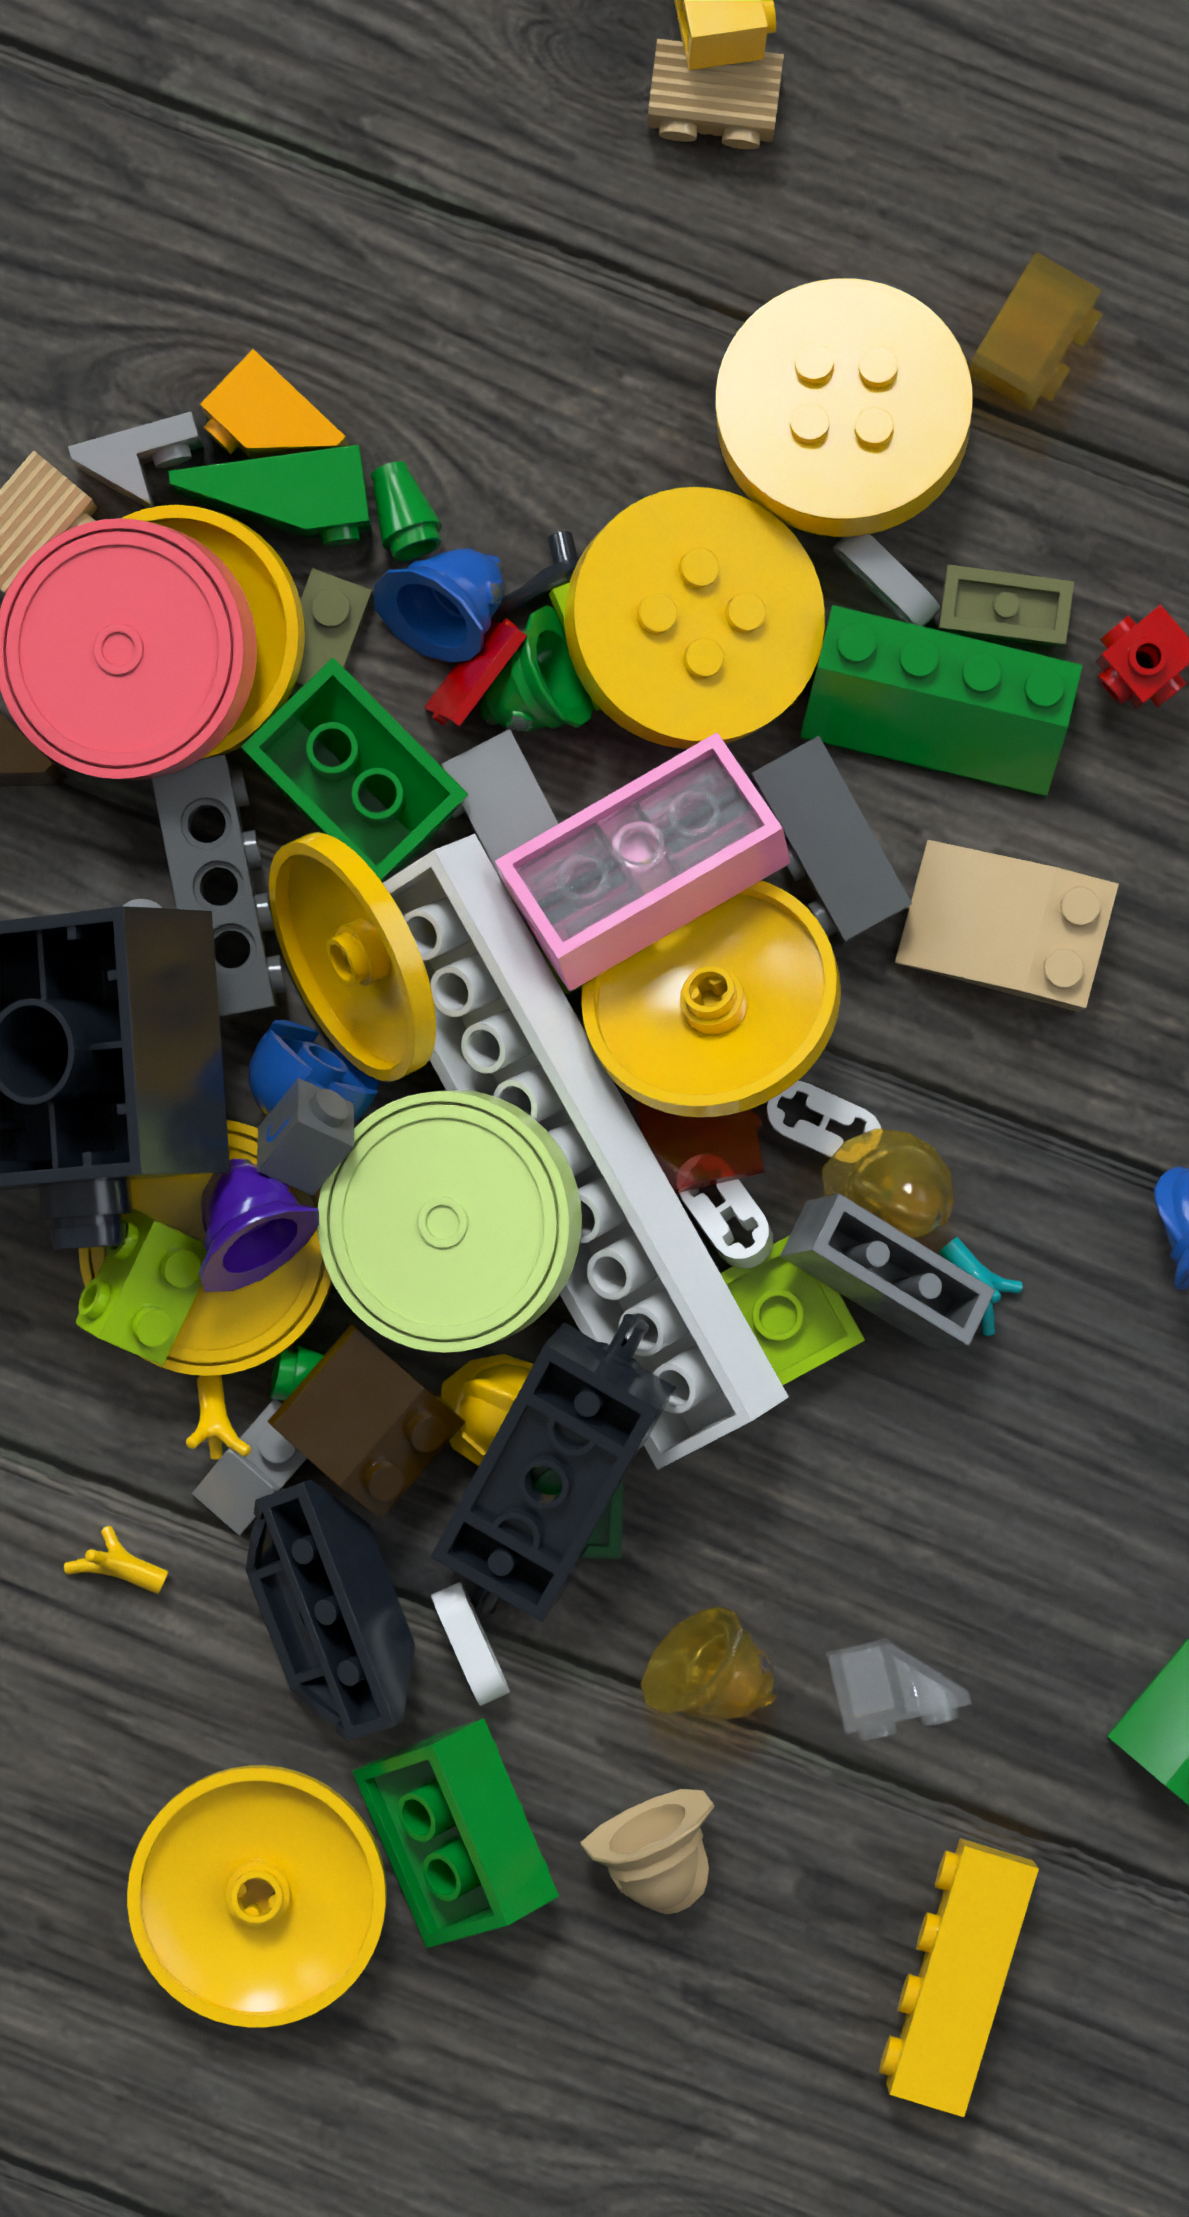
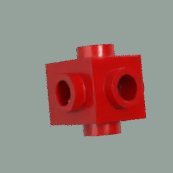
M1161 604L1138 624L1128 615L1100 639L1107 650L1095 661L1102 669V672L1097 675V679L1105 691L1118 704L1122 705L1128 700L1137 710L1150 699L1159 708L1187 684L1180 673L1189 666V637ZM1136 655L1145 656L1150 661L1151 669L1141 667L1136 660Z

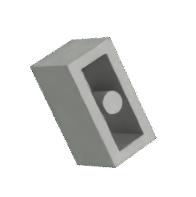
M510 729L442 763V768L469 794L452 815L456 818L466 813L480 844L500 879L495 860L558 825Z

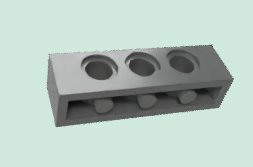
M224 754L203 758L180 771L152 778L177 909L212 911L219 1020L279 1009L276 994L287 993V987L280 955L268 956L264 932L275 930L268 893L256 894L252 869L263 867L257 834L255 830L244 832L239 808L250 805L244 769H232L231 761ZM209 809L220 811L226 820V828L223 835L211 843L197 841L192 833V824L195 817L202 811ZM217 872H229L235 875L238 882V891L235 898L230 903L222 906L208 903L204 895V886L208 878ZM241 934L249 941V958L238 968L229 969L222 967L216 957L218 943L227 935Z

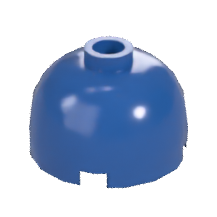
M275 1020L258 1043L249 1064L248 1081L258 1107L267 1117L294 1082L300 1078L322 1089L332 1090L343 1099L354 1103L355 1125L372 1104L378 1093L376 1089L379 1086V1081L359 1070L336 1047L331 1052L313 1043L319 1032L291 1021Z

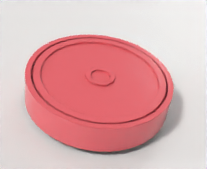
M103 519L76 526L57 535L38 549L21 567L11 582L0 608V691L11 716L25 736L40 751L63 766L86 775L111 779L142 780L165 776L194 764L212 751L231 731L247 703L253 686L257 661V639L253 616L241 586L223 561L209 548L180 531L136 519Z

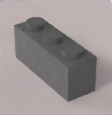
M819 736L751 773L750 781L783 828L791 862L785 868L794 882L805 878L816 898L815 901L808 904V908L819 921L827 937L836 934L841 945L907 910L912 905L910 898Z
M839 1193L806 1201L780 1255L781 1258L934 1351L969 1346L995 1292V1289Z

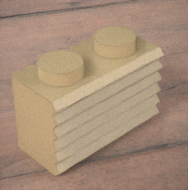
M657 39L647 126L653 129L659 128L660 137L673 141H695L698 132L703 135L722 136V144L738 149H757L760 146V140L773 142L784 54L765 52L763 60L688 70L683 42Z
M34 450L0 489V591L5 595L21 567L44 544L71 528L96 521L91 517L98 508L94 501Z

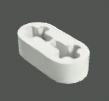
M797 1081L786 1091L767 1102V1120L776 1132L838 1162L849 1165L864 1163L874 1157L880 1148L882 1141L881 1125L873 1114L809 1083ZM796 1092L805 1094L807 1096L805 1107L823 1116L819 1126L805 1120H798L793 1128L786 1126L782 1123L785 1118V1112L777 1108L779 1099L781 1097L792 1099ZM855 1118L865 1122L863 1133L871 1138L869 1146L867 1148L857 1146L851 1154L845 1153L841 1150L843 1139L825 1130L829 1120L844 1126H849Z
M699 1156L690 1160L681 1169L677 1183L678 1192L689 1213L719 1255L729 1265L737 1268H752L761 1264L769 1256L773 1247V1233L763 1212L731 1168L722 1159L714 1156ZM707 1176L712 1182L718 1181L716 1185L725 1202L715 1208L704 1193L697 1195L699 1188L696 1182L701 1177ZM735 1216L747 1231L757 1226L752 1232L755 1243L746 1249L739 1242L729 1246L734 1241V1237L726 1221Z
M462 1582L431 1594L443 1627L479 1705L482 1706L509 1694L510 1691L503 1672Z

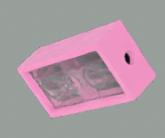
M718 733L711 735L495 860L502 883L524 923L569 992L791 863L782 826Z

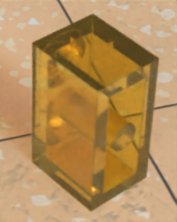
M1035 252L973 356L968 367L970 376L1032 411L1040 396L1052 401L1071 369L1061 362L1073 341L1084 347L1103 313L1093 308L1102 290Z

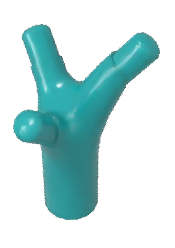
M957 1236L938 1253L941 1257L995 1289L981 1319L982 1334L992 1336L995 1333L993 1303L1000 1301L1001 1294L999 1291L1019 1294L1023 1289V1284L1021 1281L1005 1279L991 1272L979 1262Z

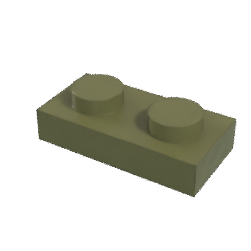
M947 565L938 630L1064 648L1067 640L1074 581Z
M312 568L300 600L305 625L304 654L300 672L289 696L290 698L332 657L344 669L346 668L373 595L371 589Z

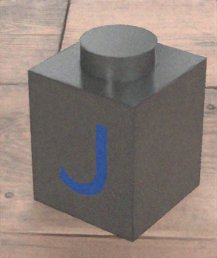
M298 1078L258 1127L257 1171L313 1196L354 1147V1103L343 1099L332 1090L322 1089Z

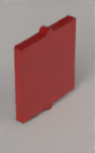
M505 619L502 623L491 620L492 626L484 636V649L469 661L457 662L424 706V709L433 715L432 718L440 725L444 726L447 722L457 726L462 724L527 637L510 620Z

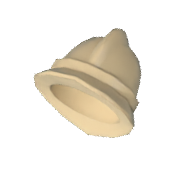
M679 1789L654 1797L625 1810L601 1824L580 1843L592 1860L608 1867L610 1876L621 1893L651 1910L663 1914L678 1913L690 1907L701 1897L707 1886L709 1866L700 1827L715 1806L703 1790Z

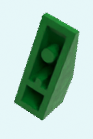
M359 445L168 471L170 484L178 495L308 539L321 537L323 546L355 543L360 540L359 532L372 530L363 460Z

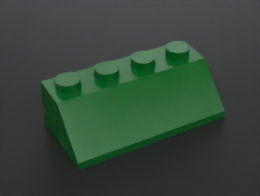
M832 605L799 738L812 740L819 736L823 744L1046 797L1068 729L1083 665Z

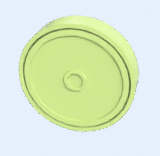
M467 1090L434 1091L407 1096L379 1108L366 1117L354 1128L353 1149L323 1183L318 1203V1238L327 1272L344 1302L362 1321L381 1335L399 1344L430 1352H461L480 1348L506 1339L535 1322L547 1311L566 1285L577 1258L581 1239L582 1214L578 1187L572 1169L553 1137L532 1116L517 1106L485 1093Z

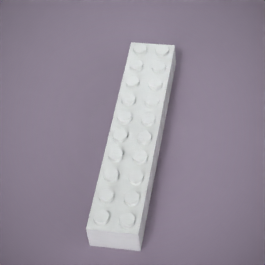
M473 834L437 848L383 882L409 926L427 971L436 1014V1040L430 1062L445 1089L485 1093L517 1106L532 1116L553 1137L572 1169L581 1202V1239L573 1270L560 1295L579 1330L597 1342L610 1344L625 1314H632L638 1317L627 1339L630 1338L634 1328L641 1319L649 1325V1330L643 1336L632 1358L636 1359L645 1370L676 1387L644 1444L657 1470L753 1421L787 1399L789 1396L613 1080L598 1060L584 1028L477 836Z

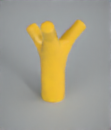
M201 1375L197 1378L200 1420L196 1430L186 1439L187 1447L195 1449L208 1438L211 1459L219 1460L223 1456V1443L241 1456H248L251 1452V1447L237 1436L228 1419L221 1375Z
M106 1526L101 1530L108 1552L89 1549L85 1554V1558L64 1564V1572L68 1575L80 1572L109 1575L128 1581L155 1594H159L168 1574L167 1570L130 1554L119 1542L112 1526Z

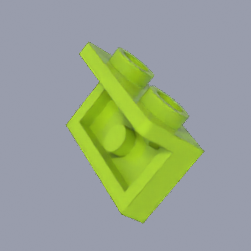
M133 1208V1213L126 1214L124 1220H122V1224L126 1223L125 1245L106 1246L107 1256L97 1277L86 1285L81 1294L76 1324L101 1340L163 1366L202 1285L198 1272L207 1252L202 1240L155 1220Z

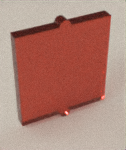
M636 1100L643 1136L675 1194L765 1173L757 1130L762 1126V1122L757 1114H753L752 1108L718 1117H687L666 1113Z

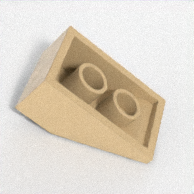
M927 840L911 898L912 905L907 913L894 963L1079 1012L1085 1009L1088 1003L1119 884L1058 867Z

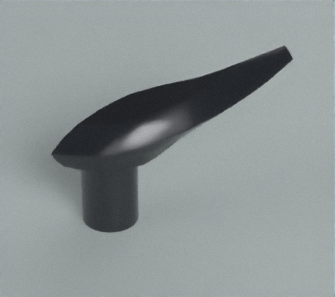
M561 531L548 537L553 565L541 570L524 586L503 597L501 605H499L492 618L550 598L549 593L552 589L570 583L571 576L578 562L577 551L571 532Z

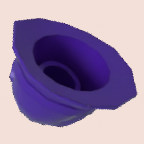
M236 1158L230 1160V1172L213 1173L202 1194V1222L206 1234L203 1245L207 1254L198 1274L204 1291H235L263 1280L281 1267L308 1243L319 1225L318 1208L299 1204L293 1194L288 1192L290 1187L287 1184L258 1172L257 1165L253 1164L250 1160Z

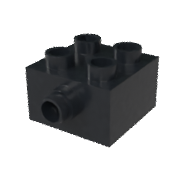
M121 906L0 921V1190L39 1188L41 1220L53 1219V1228L50 1229L54 1250L125 1245L126 1223L122 1224V1214L133 1213L131 1180L230 1172L212 911Z

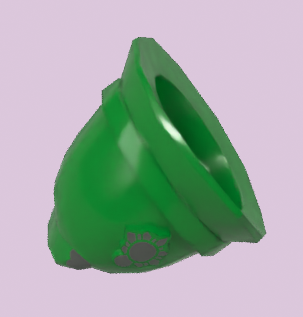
M547 605L530 615L525 629L522 631L527 637L482 696L480 705L481 718L492 726L499 725L510 730L530 732L546 726L551 729L564 725L578 728L591 719L594 709L593 703L572 664L566 636L556 610Z

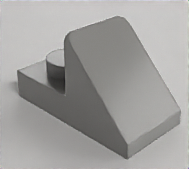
M187 412L68 446L71 459L79 470L145 508H152L155 506L143 464L154 461L155 468H167L182 464L192 458L190 451L203 447V443L192 412Z
M274 1399L240 1437L242 1441L251 1447L250 1454L243 1457L229 1448L192 1493L239 1536L256 1518L253 1514L255 1500L279 1491L308 1459L267 1422L283 1404L281 1400Z

